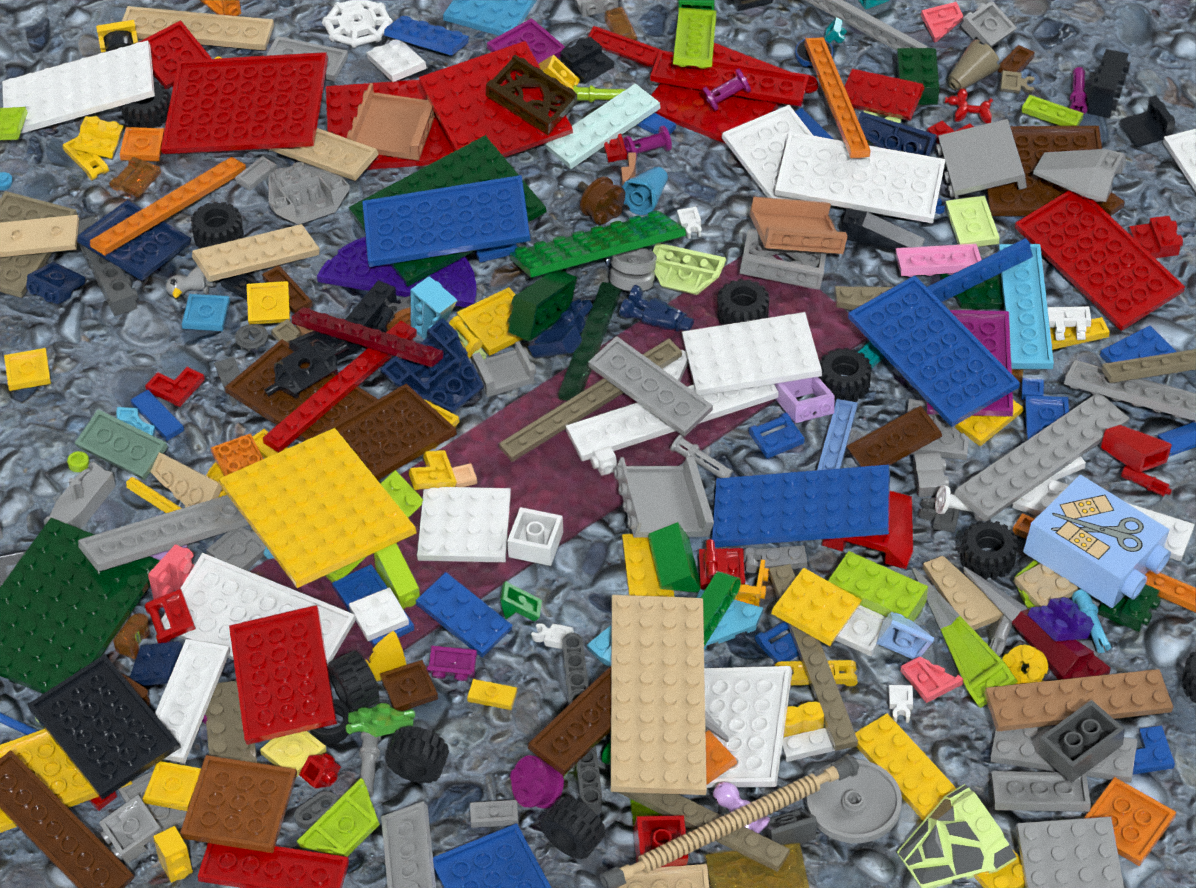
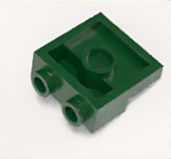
M1145 584L1135 599L1125 595L1113 608L1102 603L1098 615L1140 632L1143 625L1147 626L1152 618V610H1157L1160 605V590Z

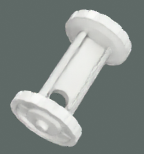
M942 485L939 488L935 501V509L938 514H945L948 507L974 512L956 495L950 494L948 486ZM974 512L977 521H984Z

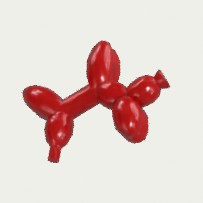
M964 88L958 91L957 96L945 97V104L949 103L959 107L955 112L954 120L956 122L964 120L967 113H978L985 124L991 123L992 114L989 109L993 102L992 98L982 102L980 106L968 105L966 101L968 93Z

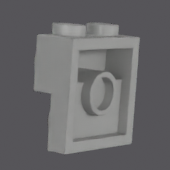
M993 1L986 5L984 3L981 4L974 13L969 12L963 18L964 22L961 25L973 40L978 37L983 44L986 43L991 48L1017 29Z
M139 795L99 822L103 828L101 832L102 837L108 844L112 842L114 848L111 850L119 860L124 859L127 864L147 850L144 845L150 842L154 835L163 832Z

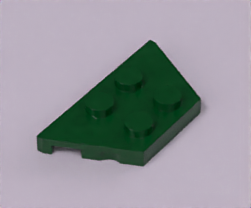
M941 274L940 279L942 280L950 276V274ZM1001 274L953 296L961 309H1003L1004 298Z

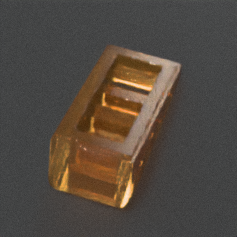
M622 7L605 12V22L611 32L619 35L629 33L624 36L637 40V35Z

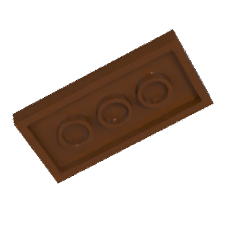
M919 406L847 445V449L859 467L891 465L942 437V433L923 407Z

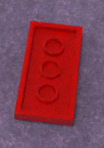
M853 68L844 86L853 108L909 121L912 119L924 90V85L921 83Z

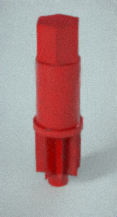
M1127 465L1121 473V477L1163 497L1165 494L1170 495L1172 492L1168 483L1143 472L1138 473Z

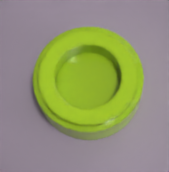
M73 452L67 458L68 467L73 472H82L89 467V458L85 452Z

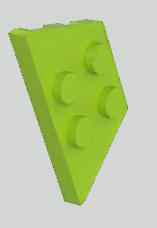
M360 778L297 840L300 847L331 855L348 857L380 825L364 780Z

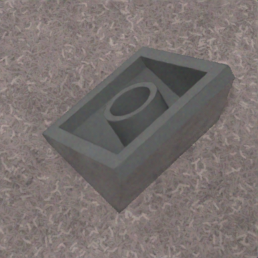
M797 809L771 817L762 833L764 837L789 848L816 839L817 819L816 816L805 809Z

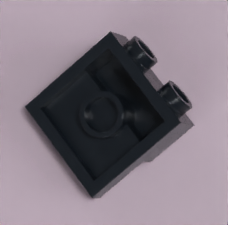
M590 36L586 39L580 38L572 47H564L560 53L561 62L584 84L614 68V61L602 52V46Z

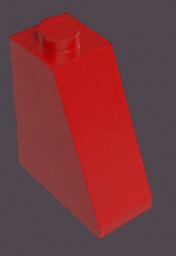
M1122 425L1106 429L1101 444L1103 450L1138 473L1167 463L1172 446L1169 442Z

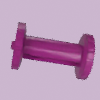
M739 68L735 70L737 76L711 91L707 87L703 88L707 97L706 100L714 111L718 110V102L744 88L747 93L751 91L747 78L744 77Z
M664 125L660 126L659 133L636 140H632L630 136L624 137L627 156L628 153L636 152V160L637 154L663 147L666 152L672 150L671 137Z

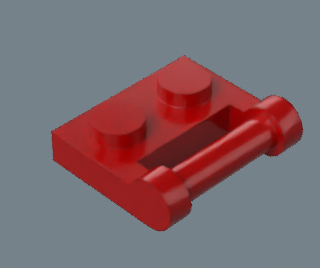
M181 589L145 604L146 612L150 614L157 633V643L169 642L170 639L196 629ZM162 607H164L171 627L167 630L164 629L158 612Z

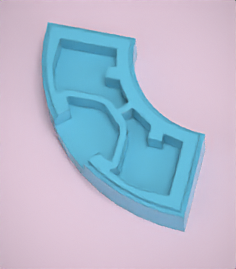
M117 407V419L152 436L155 435V425L143 422L139 418L138 408Z

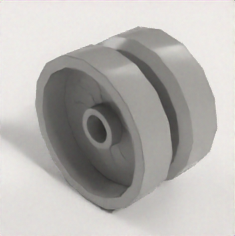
M645 248L612 255L611 264L613 267H611L609 279L611 284L631 291L634 285L640 286L642 291L650 289L654 284L657 256Z

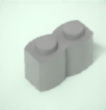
M940 452L914 454L913 469L918 497L937 496V492L942 485L949 487L948 476H944L946 462L945 459H941Z

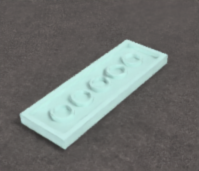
M634 84L572 126V134L546 143V149L572 169L603 148L605 142L610 143V140L616 139L618 134L621 133L622 135L661 108L660 102L637 84Z

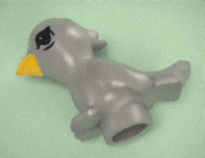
M197 266L188 276L174 275L169 278L166 283V290L176 299L189 290H203L204 294L208 295L209 287H215L217 280L209 282Z

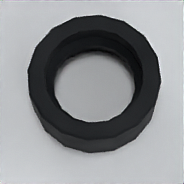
M333 699L335 714L343 717L342 724L330 730L322 728L309 730L310 734L322 744L339 743L349 735L346 732V725L351 724L348 722L350 709L339 700Z

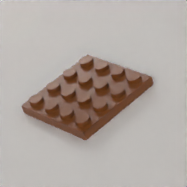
M206 755L180 831L181 838L273 853L296 780L297 770Z

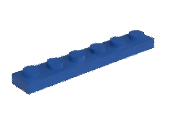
M1025 238L927 288L943 302L1032 258L1033 254L1030 243Z

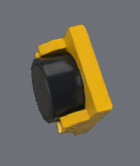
M134 20L96 26L101 53L138 43Z

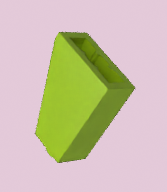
M397 543L375 552L376 572L386 586L391 588L402 609L414 606L416 599L420 597L419 587Z

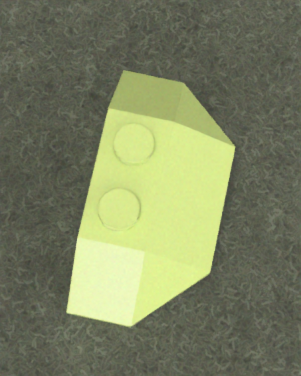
M661 243L655 244L652 251L657 256L654 272L660 285L663 288L698 295L719 278L727 260L725 257Z

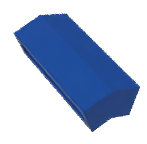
M1195 422L1158 435V439L1172 444L1169 457L1196 447Z

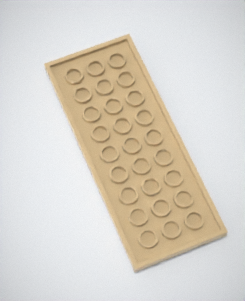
M612 595L611 792L706 795L703 598Z

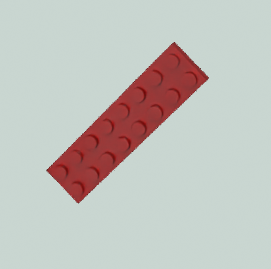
M663 50L659 51L650 75V81L700 90L707 87L711 91L736 77L735 70L739 68L744 77L747 78L751 91L747 93L743 88L733 95L800 107L802 106L810 80V75L717 59H712V67H681L673 64L674 52Z

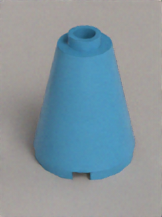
M653 167L627 180L622 185V188L625 190L624 205L627 204L630 207L629 210L638 215H647L653 211L668 180L666 171L661 167Z

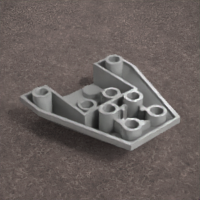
M1107 149L1045 152L1034 169L1033 174L1084 197L1091 198L1094 201L1106 202L1111 193L1113 178L1117 173L1121 174L1126 166V158L1124 153Z
M296 162L290 167L278 168L274 172L269 173V206L275 214L299 225L336 212L348 193L350 186L341 176L304 162Z

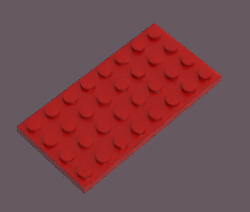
M1071 190L1015 223V229L1031 244H1040L1041 254L1121 331L1177 297L1185 290V286L1093 199L1084 197Z

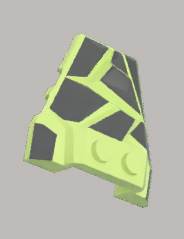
M965 784L944 796L897 851V854L920 888H936L951 884L952 880L963 877L967 879L974 878V874L989 871V874L997 872L1017 859L1011 846L1004 838L1000 827L975 792L971 791Z

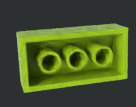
M850 551L847 552L828 580L862 600L861 606L885 617L890 612L901 614L914 622L927 602V585Z

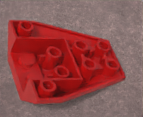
M890 491L889 534L824 539L822 546L843 551L847 542L886 552L885 564L907 569L913 554L912 496Z

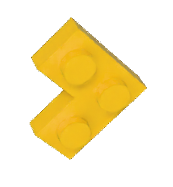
M445 450L425 452L423 459L426 467L410 468L409 477L414 490L455 487L457 483Z

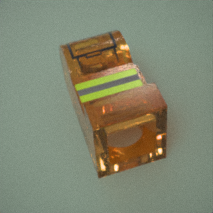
M138 613L128 619L113 640L117 653L136 660L139 644L142 639L147 638L150 634V626L146 615Z

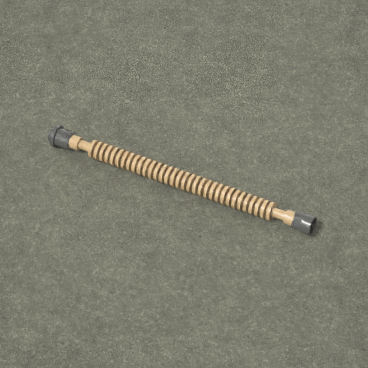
M846 754L842 756V759L832 763L831 767L825 769L824 773L818 776L811 773L792 784L790 783L782 787V789L780 788L771 794L761 797V799L759 798L750 804L740 807V809L738 808L719 819H715L703 825V827L694 829L692 832L690 831L676 838V840H671V842H667L665 845L663 844L654 850L644 853V855L638 856L639 862L629 866L627 864L621 868L617 866L600 874L604 888H618L626 884L627 880L633 878L634 874L642 870L647 874L656 868L658 869L661 865L664 866L672 862V860L674 861L683 855L685 856L704 845L720 839V837L722 838L757 821V819L766 817L768 814L770 815L778 811V809L780 810L789 804L799 801V799L801 800L819 791L820 785L827 781L831 783L837 779L841 781L849 776H856L859 769L856 758Z

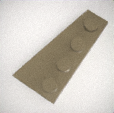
M835 286L836 307L854 310L893 287Z

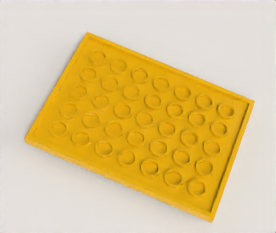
M335 428L219 479L222 489L297 588L416 534V527Z

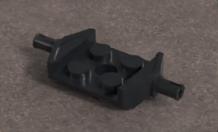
M318 339L308 343L274 364L275 383L265 388V393L269 397L278 390H282L298 399L299 392L333 372L335 375H338L336 357L349 349L347 344L343 341L333 348L332 345L328 346ZM304 362H309V363H310V365H309L308 368H305V369H301V368H300V365H301L302 363H304Z

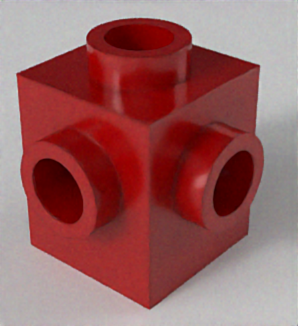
M328 754L309 755L299 776L314 788L331 787L338 778L337 774L341 766L335 763V759Z

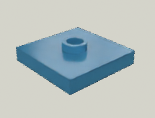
M189 294L182 320V329L223 331L230 297Z

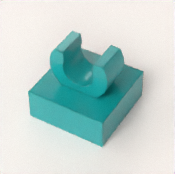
M836 17L826 28L824 39L827 42L831 43L835 39L836 42L842 43L845 40L844 35L847 33V30L841 27L843 22L841 19Z

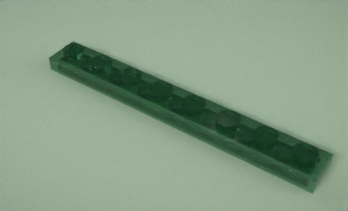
M602 282L581 334L582 342L573 354L559 390V400L568 401L585 389L592 370L589 367V361L599 352L622 289L615 287L611 283Z

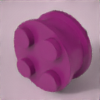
M533 755L520 759L510 774L513 795L521 806L527 808L538 807L547 809L552 807L561 797L563 789L568 787V781L564 779L562 774L541 758Z

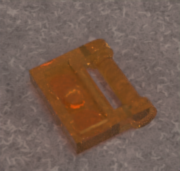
M132 157L128 162L129 165L117 178H113L109 185L115 191L122 190L140 197L158 177L161 170L159 166Z

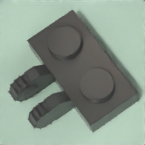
M924 498L921 501L923 508H921L918 514L920 518L928 521L934 520L933 529L955 533L960 509L948 507L945 514H938L935 509L936 499Z

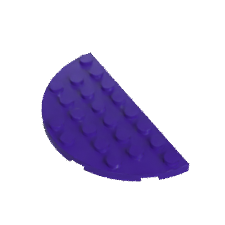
M365 236L345 245L338 250L336 256L331 260L328 259L317 275V282L369 291L379 280L396 287V296L408 297L411 296V289L427 277L407 287L390 264L369 267ZM465 257L429 275L457 299L455 306L468 307L476 303L477 286L475 275Z

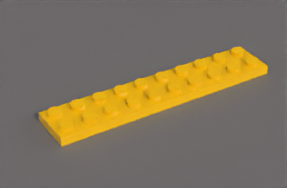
M888 713L855 732L859 751L869 762L882 767L892 775L900 788L902 798L923 821L944 796L957 789ZM1014 850L1013 852L1017 859L1007 866L990 874L989 871L974 874V878L983 888L1025 887L1021 858Z

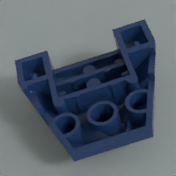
M441 318L427 330V338L420 343L443 351V358L433 367L403 358L400 360L395 356L380 368V371L394 385L401 387L407 384L423 399L453 414L484 389V385L474 365L471 364L467 356L466 349L463 348L459 340L457 331L444 318Z

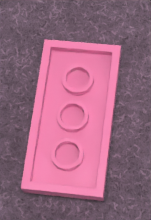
M977 244L896 248V259L900 274L907 277H913L914 275L932 276L945 273L951 275L981 261Z

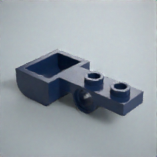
M577 299L571 302L569 308L561 314V317L551 329L545 330L530 343L528 348L534 358L570 354L576 350L582 342L579 333L585 330L584 317L593 307L590 299L583 301Z

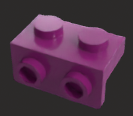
M431 646L429 666H427V671L429 674H432L433 678L445 679V676H454L455 680L468 681V678H474L477 650Z

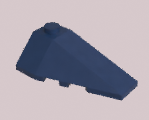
M862 111L858 119L865 138L879 148L930 157L933 153L938 137L936 134Z

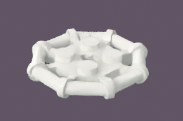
M369 0L336 2L329 14L322 19V24L326 27L329 39L332 42H341L352 46V48H357L359 45L371 42H380L382 40L381 37L384 35V29L393 23V20L386 11L385 4ZM333 25H338L339 27L334 29ZM377 25H381L378 30L375 29Z

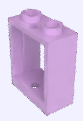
M819 377L774 384L779 392L778 398H776L777 402L795 423L834 414L835 395ZM812 393L816 395L814 398L797 401L796 397Z

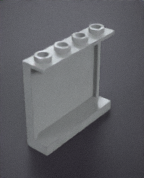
M1008 119L938 136L939 144H936L938 156L942 155L943 158L941 159H945L944 169L947 171L944 172L946 183L951 184L948 186L950 197H954L955 200L958 199V195L1012 182H1017L1019 189L1027 188L1025 173Z
M620 457L618 466H615L614 476L619 482V494L623 497V508L628 515V527L632 529L634 537H648L649 533L677 522L689 537H709L714 520L694 457H686L683 466H626L624 457Z

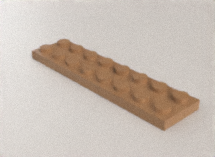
M1160 669L988 687L984 692L997 732L1057 725L1090 700H1093L1113 719L1170 713L1173 709V704Z

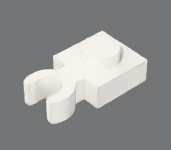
M697 207L677 210L679 224L686 229L687 238L691 239L692 232H696L698 237H701V219Z
M537 624V632L540 633L532 632L531 635L535 642L544 641L545 646L563 649V637L568 633H574L573 627L552 624L551 628H547L544 624Z
M889 685V709H894L892 719L897 722V716L899 715L905 716L906 723L910 721L909 709H913L912 685Z

